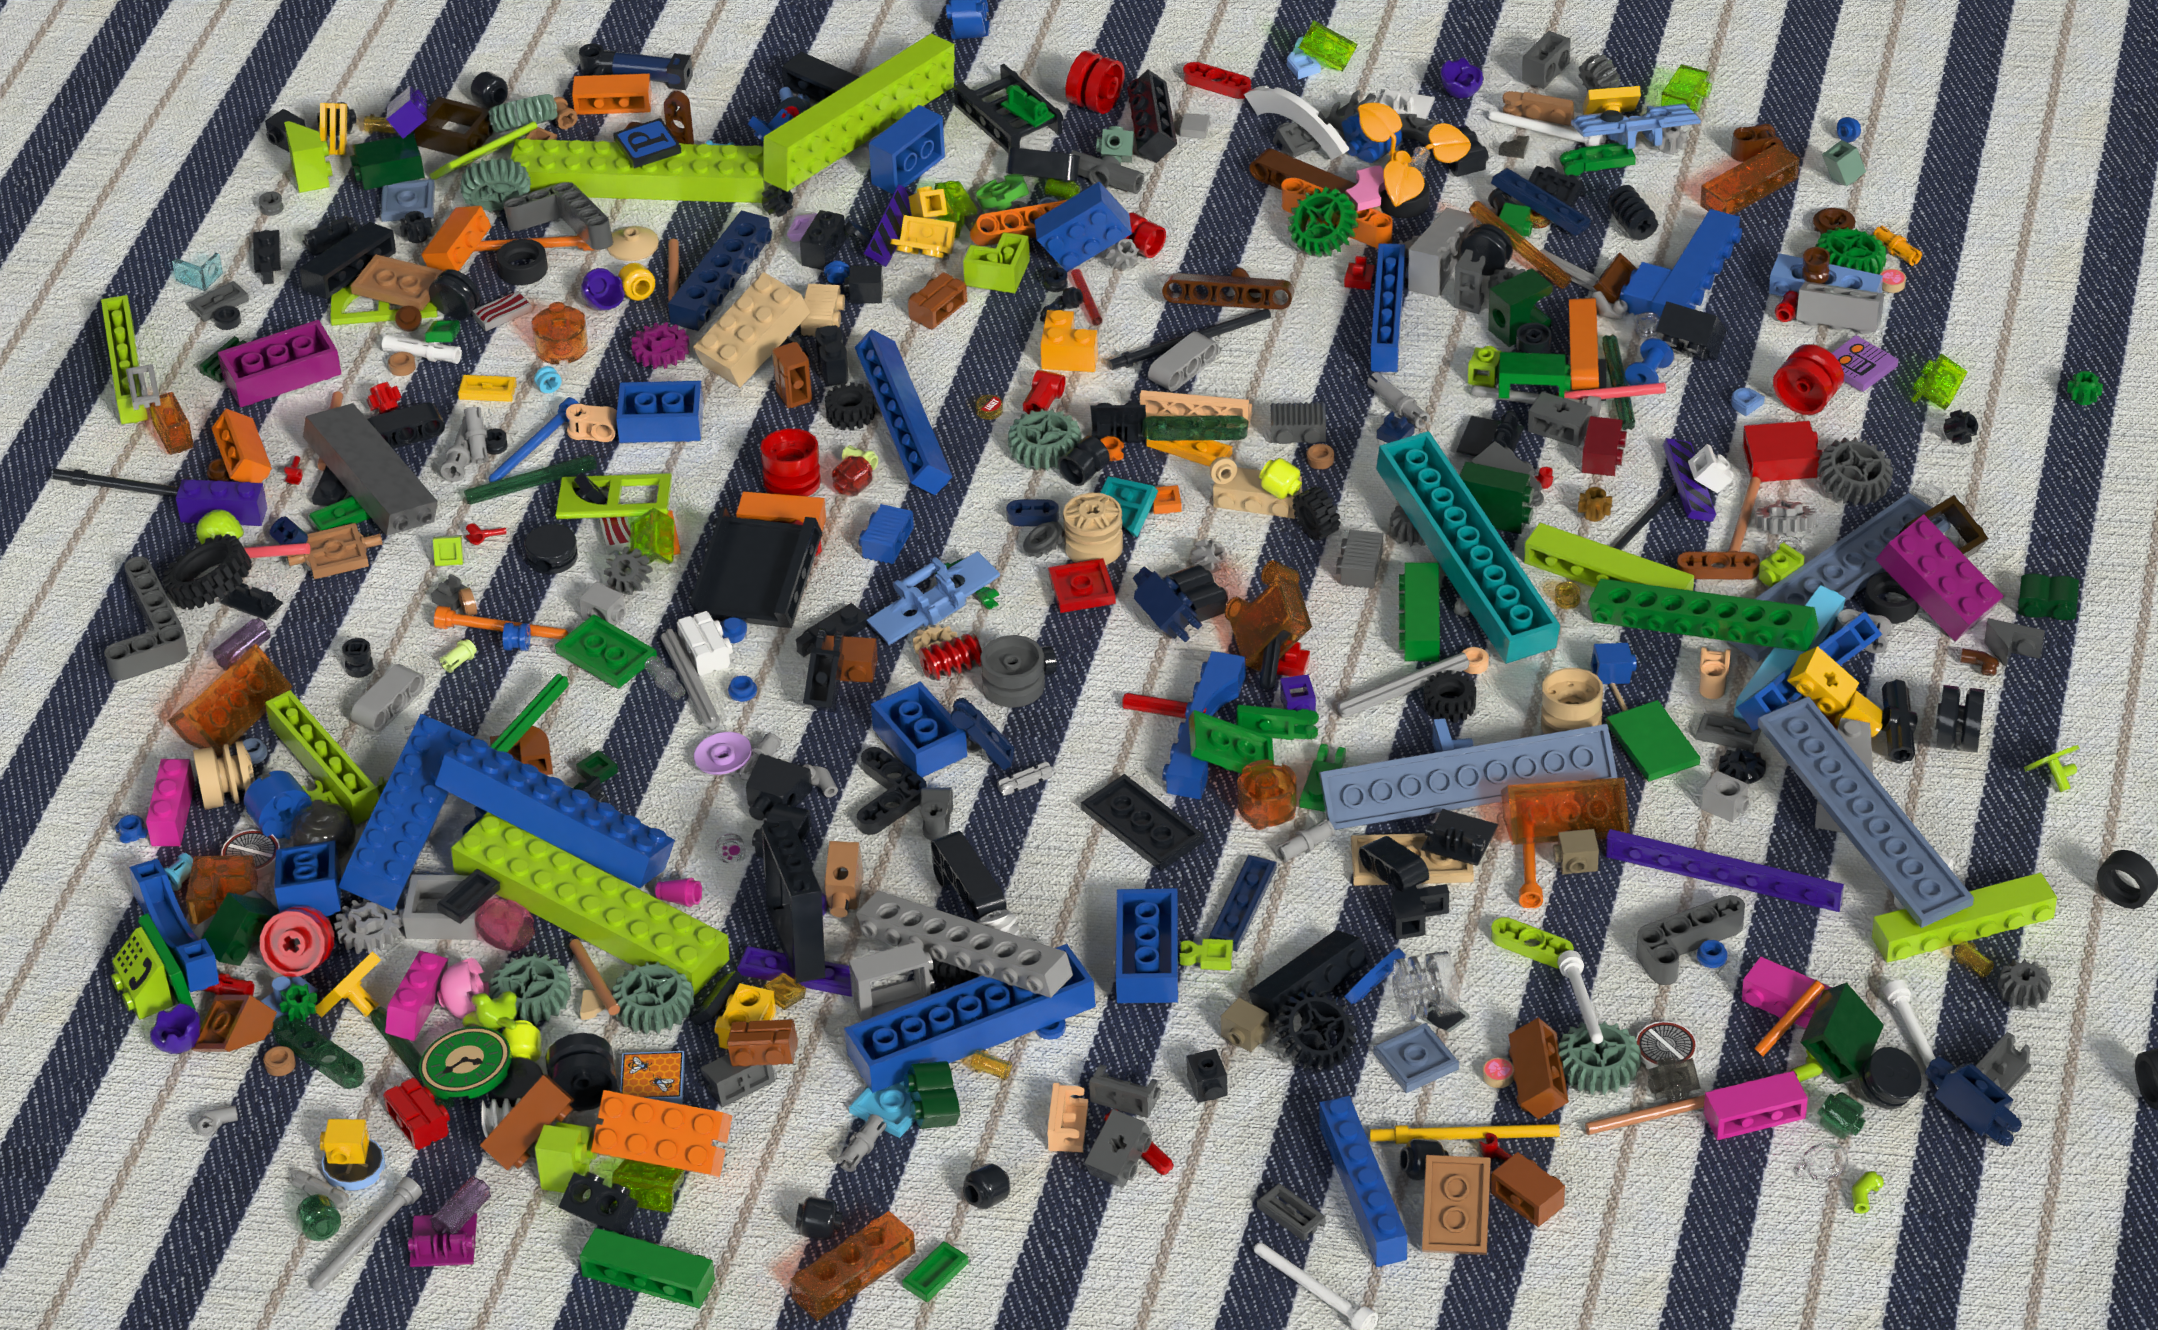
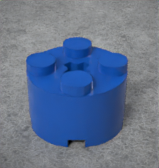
M949 0V4L946 5L947 18L953 21V25H951L952 40L989 36L990 21L987 20V12H989L987 0Z
M1358 112L1342 121L1346 144L1349 147L1347 151L1349 155H1356L1364 162L1373 163L1388 154L1391 147V138L1385 142H1375L1369 139L1361 129ZM1401 129L1394 133L1396 135L1395 148L1400 145L1402 140Z
M281 770L269 772L271 776L263 780L259 777L247 789L244 796L246 812L265 836L268 837L273 834L276 839H294L300 834L301 828L309 820L315 805L292 774Z

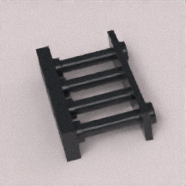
M1005 64L1000 65V80L975 91L969 89L963 82L954 85L955 107L1007 153H1009V147L1020 148L1022 137L1046 126L1057 135L1062 134L1063 115L1061 111L1049 103ZM1010 85H1018L1027 93V97L1031 95L1040 102H1044L1048 111L1053 113L1054 117L1036 128L1029 123L1016 128L1010 123L1021 119L1012 112L1003 116L996 112L1004 108L1001 106V103L1008 100V95L990 103L984 102L982 98L1004 88L1007 90Z

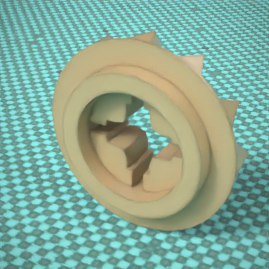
M938 624L936 627L931 628L927 625L925 630L917 631L916 637L913 638V648L919 655V649L922 647H926L929 650L931 644H937L940 647V643L944 640L950 643L953 637H957V632H952L950 626L941 628Z

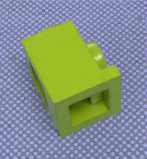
M1493 346L1475 347L1472 358L1468 363V384L1495 388L1499 376L1500 352L1502 351L1496 350ZM1478 370L1490 371L1489 376L1479 375L1477 372Z
M1783 542L1779 545V550L1760 562L1759 580L1767 586H1774L1804 565V555Z

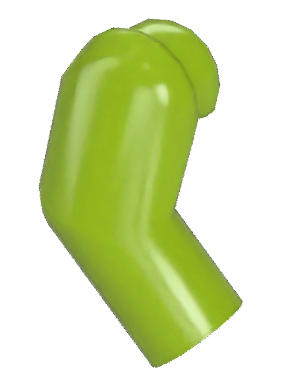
M1807 1049L1806 1053L1808 1056L1806 1057L1805 1064L1790 1070V1072L1794 1071L1799 1082L1816 1077L1824 1070Z
M1865 1172L1852 1186L1853 1208L1856 1213L1863 1214L1868 1212L1870 1209L1868 1193L1871 1190L1877 1192L1879 1188L1883 1187L1884 1179L1881 1175H1877V1172Z

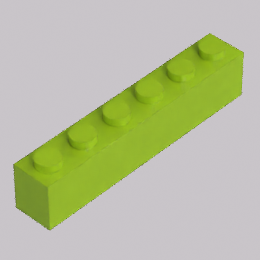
M128 295L101 299L121 424L148 420L147 408L144 407V404L139 405L138 410L133 408L126 372L128 368L140 366ZM133 374L137 397H142L138 374Z
M1541 522L1525 542V564L1596 588L1600 579H1609L1693 591L1694 575Z
M291 690L266 701L269 725L275 734L310 774L322 783L326 792L331 790L344 813L355 825L369 819L379 800L376 786Z
M2040 872L1969 891L1974 897L1972 906L1923 928H1920L1906 909L1875 916L1871 938L1886 963L1899 959L1902 960L1914 955L1932 952L1944 947L1962 944L1970 940L1988 937L2000 932L2053 919L2057 896Z

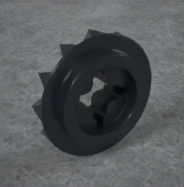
M1737 747L1735 751L1727 750L1724 756H1720L1718 768L1721 773L1751 784L1764 776L1766 760L1762 759L1760 752L1752 753L1751 748L1741 750ZM1738 762H1744V764L1747 765L1746 770H1744L1743 767H1741V764Z

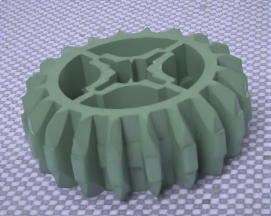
M538 95L492 107L489 110V121L493 131L501 133L519 129L533 121L536 124L554 120L558 116V108L553 95Z
M502 157L498 160L491 158L488 161L481 159V163H472V167L465 169V173L462 174L460 189L465 203L470 204V206H482L483 210L500 212L504 210L503 203L506 200L529 193L531 181L526 167L521 166L520 162H513L512 159L503 160Z
M1053 408L1050 411L1041 409L1040 412L1031 410L1029 415L1021 414V418L1015 419L1014 424L1010 426L1008 447L1012 458H1016L1018 464L1024 463L1026 468L1034 466L1036 471L1039 468H1046L1048 471L1050 467L1059 469V458L1068 450L1074 448L1082 439L1078 423L1073 421L1072 415L1065 416L1063 411L1055 413Z
M536 953L532 957H526L522 954L521 959L517 960L511 957L509 964L501 963L500 970L493 971V978L490 979L489 983L490 992L488 994L491 999L497 998L505 991H511L516 994L517 1014L514 1021L525 1020L534 1022L536 1026L541 1020L549 1023L550 1016L559 1017L560 1010L566 1009L567 1001L570 1000L571 981L565 967L560 966L557 959L550 960L548 955L539 958Z
M646 961L645 966L642 967L635 964L633 971L624 970L623 977H617L616 985L613 986L612 996L620 1007V1012L616 1014L618 1021H622L625 1028L632 1026L635 1033L641 1029L645 1031L646 1035L651 1030H656L660 1034L663 1028L671 1031L673 1024L681 1025L683 1018H688L690 1009H693L694 989L691 982L687 981L684 974H677L676 969H671L668 965L662 966L659 962L655 965H650Z
M1605 1020L1602 1024H1599L1603 1041L1600 1044H1594L1590 1039L1586 1024L1580 1022L1578 1028L1570 1027L1568 1034H1563L1559 1043V1056L1562 1061L1564 1078L1569 1082V1086L1577 1085L1579 1092L1589 1089L1591 1095L1595 1091H1601L1604 1096L1608 1090L1617 1093L1620 1086L1627 1088L1630 1081H1635L1641 1065V1050L1639 1045H1637L1635 1036H1630L1628 1029L1620 1030L1618 1023L1610 1026Z

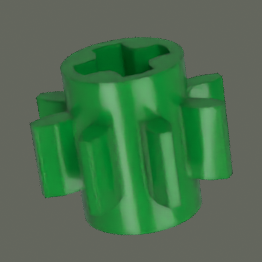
M2082 371L2077 375L2074 374L2073 380L2068 381L2067 392L2072 393L2071 400L2080 405H2089L2097 402V396L2102 395L2103 384L2098 383L2099 377L2089 371Z
M292 983L291 988L287 992L281 991V1000L283 1002L279 1004L281 1013L288 1012L289 1021L295 1019L306 1022V1018L310 1013L316 1014V1005L314 1003L318 1001L317 994L314 992L309 994L308 984L301 986Z

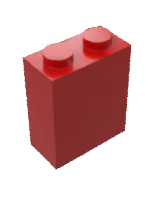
M1810 421L1744 426L1742 447L1750 478L1758 477L1761 482L1818 478V461L1823 452L1817 449L1818 434L1816 431H1812Z

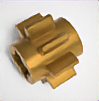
M1591 487L1586 490L1585 494L1580 493L1578 513H1584L1585 519L1598 522L1604 519L1605 515H1611L1612 496H1606L1604 489Z

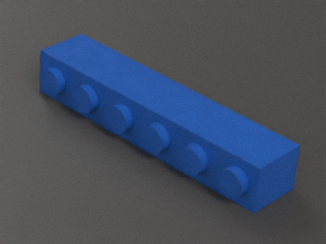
M1713 209L1708 211L1652 301V323H1659L1666 301L1691 309H1695L1697 305L1700 306L1702 304L1705 291L1711 289L1715 275L1721 273L1724 260L1730 258L1733 245L1735 243L1738 244L1741 239L1742 228H1739V216Z
M1379 244L1371 338V371L1398 372L1405 275V244Z
M1350 1096L1319 1102L1320 1130L1376 1267L1406 1261L1407 1233Z

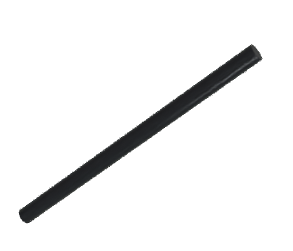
M1676 483L1655 502L1613 548L1622 550L1678 492Z

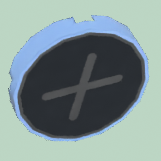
M372 1139L369 1141L365 1164H329L326 1153H324L322 1158L325 1179L330 1185L336 1188L337 1186L344 1187V1190L348 1191L364 1189L374 1184L380 1178L379 1174L382 1170L384 1172L386 1166L383 1149Z

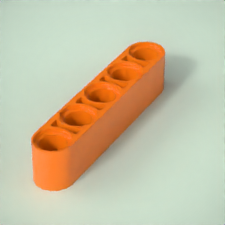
M1299 178L1285 179L1281 183L1283 210L1292 213L1291 208H1298L1299 206L1297 199L1302 201L1306 199L1305 192L1313 195L1315 188L1319 189L1321 193L1324 188ZM1373 208L1361 211L1356 210L1358 218L1355 220L1358 222V227L1352 229L1355 232V237L1350 238L1374 248H1378L1379 244H1392L1391 216ZM1318 218V220H1319V222H1320L1321 224L1324 223V224H1326L1327 226H1329L1326 221H1321V220ZM1340 219L1336 223V228L1340 222Z
M1067 200L980 215L970 231V238L979 246L998 244L1003 232L1035 238V224L1030 222L1029 219L1035 221V219ZM1005 223L1010 224L1013 228L1007 227ZM980 227L986 228L989 233L984 232Z
M1596 298L1569 299L1572 391L1599 389Z

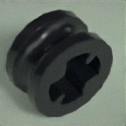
M1059 267L1046 270L1044 273V287L1050 292L1064 291L1068 287L1066 270Z
M498 428L487 430V438H485L487 453L496 455L507 450L508 443L505 431Z

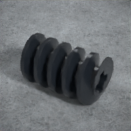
M1622 185L1610 195L1608 209L1629 233L1630 237L1635 240H1644L1657 230L1659 224L1655 219L1654 211L1650 209L1649 205L1645 203L1634 187Z

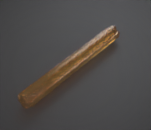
M1475 201L1469 207L1470 214L1482 224H1491L1502 229L1509 236L1513 249L1557 286L1565 289L1570 284L1571 277L1480 201Z

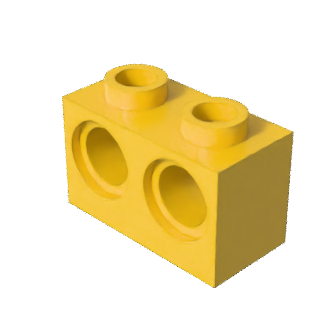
M739 983L734 995L730 994L723 1016H719L715 1024V1033L718 1034L720 1048L728 1049L727 1041L732 1022L773 1019L776 1013L774 991Z

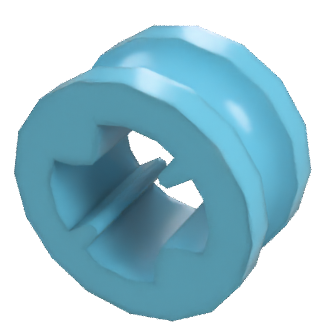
M545 366L539 369L534 377L535 383L543 393L555 392L561 386L562 379L554 367Z

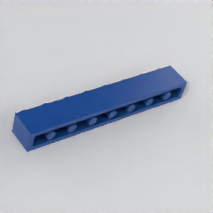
M871 329L854 348L911 484L936 495L947 485L953 476L895 341Z

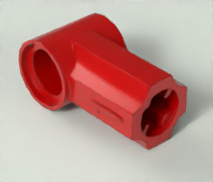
M1037 370L1033 377L1032 389L1023 402V411L1028 415L1031 410L1034 412H1040L1041 409L1048 411L1054 399H1060L1063 395L1066 384L1065 376Z

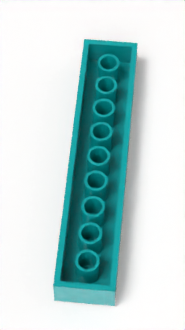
M1427 431L1380 445L1376 470L1504 663H1511L1556 648L1560 630L1559 622L1431 433Z

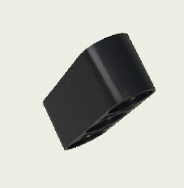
M1009 147L1006 173L1077 182L1080 156Z
M430 402L367 419L392 449L435 438L441 435L445 429V424L437 406Z
M1384 836L1359 848V857L1365 869L1399 892L1406 891L1429 880V871L1423 859L1389 836Z

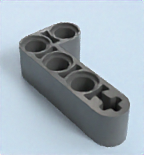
M1728 895L1642 926L1637 933L1636 957L1655 983L1660 985L1675 983L1678 979L1680 955L1697 950L1707 940L1721 941L1741 933L1744 924V901L1740 897Z

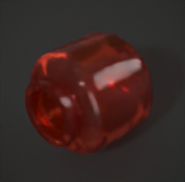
M847 456L832 471L834 489L842 495L846 494L851 497L859 495L872 481L873 470L870 463L861 456Z

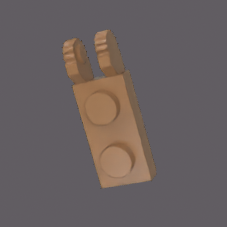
M1506 91L1503 94V103L1506 104L1503 106V113L1572 126L1571 120L1574 119L1573 100L1529 92Z

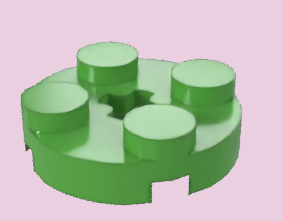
M1010 174L1004 176L1005 181L997 183L996 179L981 186L976 192L980 209L985 210L997 207L998 211H1002L1011 207L1012 201L1029 194L1023 176L1020 174Z

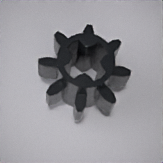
M771 185L768 187V190L762 192L764 196L762 198V206L769 215L776 212L777 217H781L793 208V195L790 190L786 192L782 188Z
M411 211L405 215V219H400L401 237L408 236L409 242L422 243L427 239V236L432 235L431 218H424L422 212Z
M1961 409L1950 412L1951 418L1945 419L1943 426L1946 437L1952 440V443L1959 442L1960 445L1972 442L1971 437L1977 435L1978 422L1975 416L1970 414L1969 411L1962 412Z

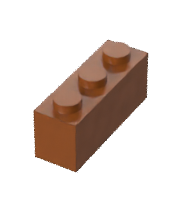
M1538 1017L1508 1034L1510 1042L1509 1054L1513 1060V1078L1517 1084V1102L1519 1106L1539 1120L1569 1103L1562 1061L1559 1056L1560 1049L1557 1032Z
M547 1074L543 1075L480 1146L507 1171L512 1170L513 1167L519 1170L531 1157L527 1152L535 1143L537 1144L544 1124L552 1125L556 1120L561 1123L572 1112L573 1108L570 1104L574 1099Z

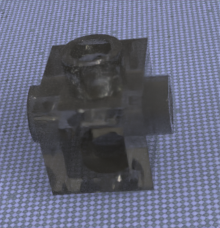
M1673 1056L1657 1060L1658 1067L1648 1069L1650 1074L1648 1076V1086L1651 1093L1655 1094L1656 1100L1667 1098V1102L1672 1103L1686 1099L1685 1093L1701 1089L1693 1058L1677 1062L1676 1057Z

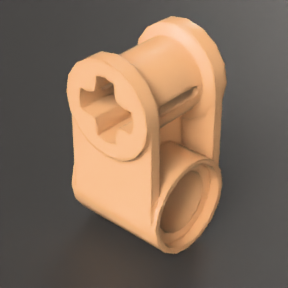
M584 404L569 406L566 410V417L569 419L568 436L574 440L612 441L617 430V410L608 406L600 407Z
M1706 647L1701 648L1699 692L1703 697L1718 699L1724 695L1726 679L1729 674L1731 649H1726L1725 652L1707 650Z

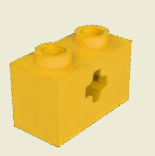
M1818 646L1799 655L1787 679L1799 693L1805 697L1809 696L1820 711L1828 717L1848 707L1859 684L1856 679Z

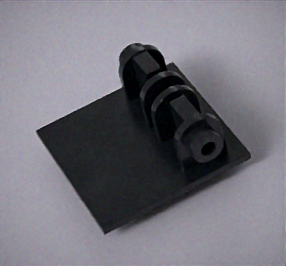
M1134 402L1126 403L1125 405H1112L1110 403L1090 405L1093 437L1101 440L1104 437L1111 436V431H1113L1114 437H1117V431H1122V442L1125 443V431H1127V443H1141V440H1147L1146 405Z
M1513 411L1504 413L1501 421L1471 416L1456 452L1477 456L1496 441L1502 447L1510 448L1514 453L1524 426L1518 425L1517 415Z
M1442 809L1436 822L1433 825H1427L1425 836L1428 837L1421 850L1478 866L1498 828V824Z

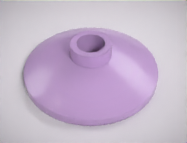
M736 732L717 733L707 737L697 746L694 752L695 764L701 771L708 774H727L741 768L749 760L752 747L750 741L742 734Z

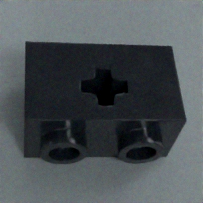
M819 210L800 240L802 266L824 270L825 266L833 261L846 240L844 215Z

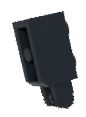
M819 628L816 646L812 648L803 705L807 709L835 712L844 659L842 654L844 631L837 630L834 636L833 651L824 650L827 639L826 629Z

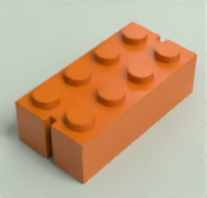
M603 1090L598 1118L603 1119V1125L596 1124L591 1152L603 1156L720 1178L726 1150L712 1146L713 1140L727 1143L733 1116L720 1111Z

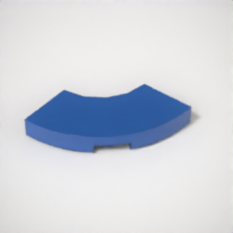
M1400 948L1392 951L1372 968L1344 997L1351 1004L1360 1002L1374 987L1395 970L1406 958V954Z

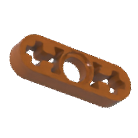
M1684 552L1677 559V570L1694 575V579L1749 580L1757 577L1759 574L1760 559L1751 552ZM1714 563H1720L1725 565V567L1715 568L1711 565Z

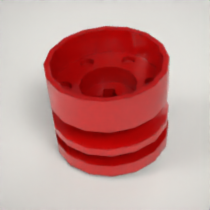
M787 428L777 430L762 440L760 450L761 462L763 464V486L768 494L808 497L819 489L821 483L820 465L818 463L819 445L814 435L805 430Z

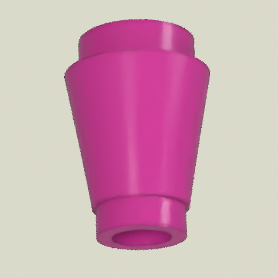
M692 877L664 882L659 881L656 885L655 894L657 899L692 907L693 905H698L701 901L702 885L700 881H695Z

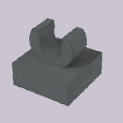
M449 574L448 579L443 583L440 582L438 588L431 593L432 602L439 606L450 607L451 610L456 611L461 606L458 592L460 589L468 587L461 584L460 578Z

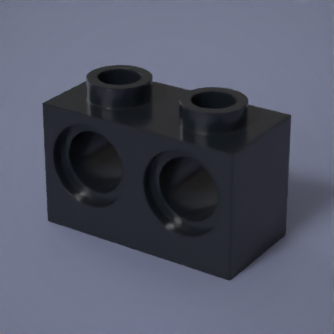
M588 1171L585 1177L574 1172L558 1207L605 1229L624 1235L639 1202L629 1196L631 1190L616 1183H613L612 1188L603 1185L604 1178ZM590 1189L589 1199L583 1202L584 1193ZM617 1200L616 1210L613 1213H609L610 1205Z

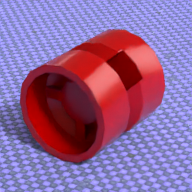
M1134 212L1129 213L1132 234L1124 239H1132L1136 248L1139 249L1138 253L1148 258H1153L1164 246L1166 240L1165 228L1152 221H1148Z

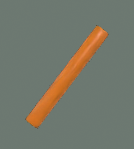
M1815 980L1756 1045L1754 1050L1763 1057L1820 995L1825 987L1818 980Z

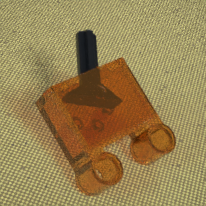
M1275 560L1269 561L1261 573V581L1268 585V587L1252 603L1237 596L1233 597L1227 603L1224 612L1226 619L1231 623L1240 656L1245 657V665L1261 672L1260 688L1269 690L1275 688L1279 659L1312 628L1298 584V571Z

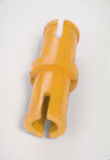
M1883 225L1877 227L1873 232L1876 240H1881L1882 245L1888 249L1891 255H1897L1911 266L1916 265L1920 261L1922 252L1907 243L1906 238L1892 233Z

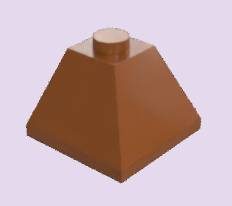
M216 995L200 1028L199 1039L191 1049L195 1052H230L265 1040V1037L273 1028V1020L277 1012L251 995Z

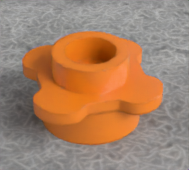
M1107 436L1100 440L1109 452L1110 461H1119L1124 458V453H1122L1124 443L1117 437Z

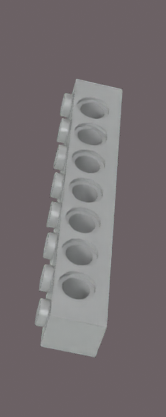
M879 890L856 912L860 929L863 935L868 938L897 947L919 941L924 953L929 952L931 958L939 962H945L963 970H969L985 977L1029 990L1035 994L1038 993L1052 998L1073 975L1065 951Z

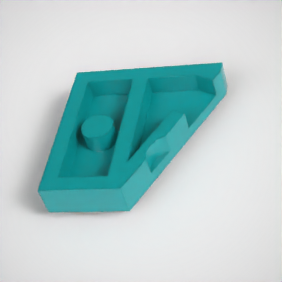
M1108 476L1100 493L1113 497L1120 504L1122 509V526L1134 537H1138L1158 490L1152 485Z

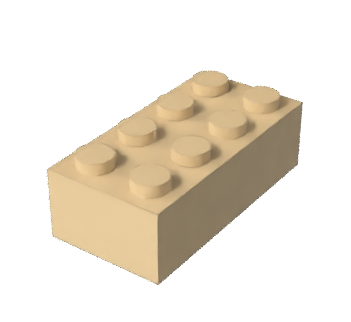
M763 272L693 348L704 367L741 388L772 355V350L779 347L787 339V336L810 314V311L799 292Z

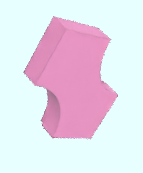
M1380 165L1356 171L1357 184L1346 190L1345 194L1354 203L1357 211L1381 205L1379 194L1386 188L1383 180L1384 169Z

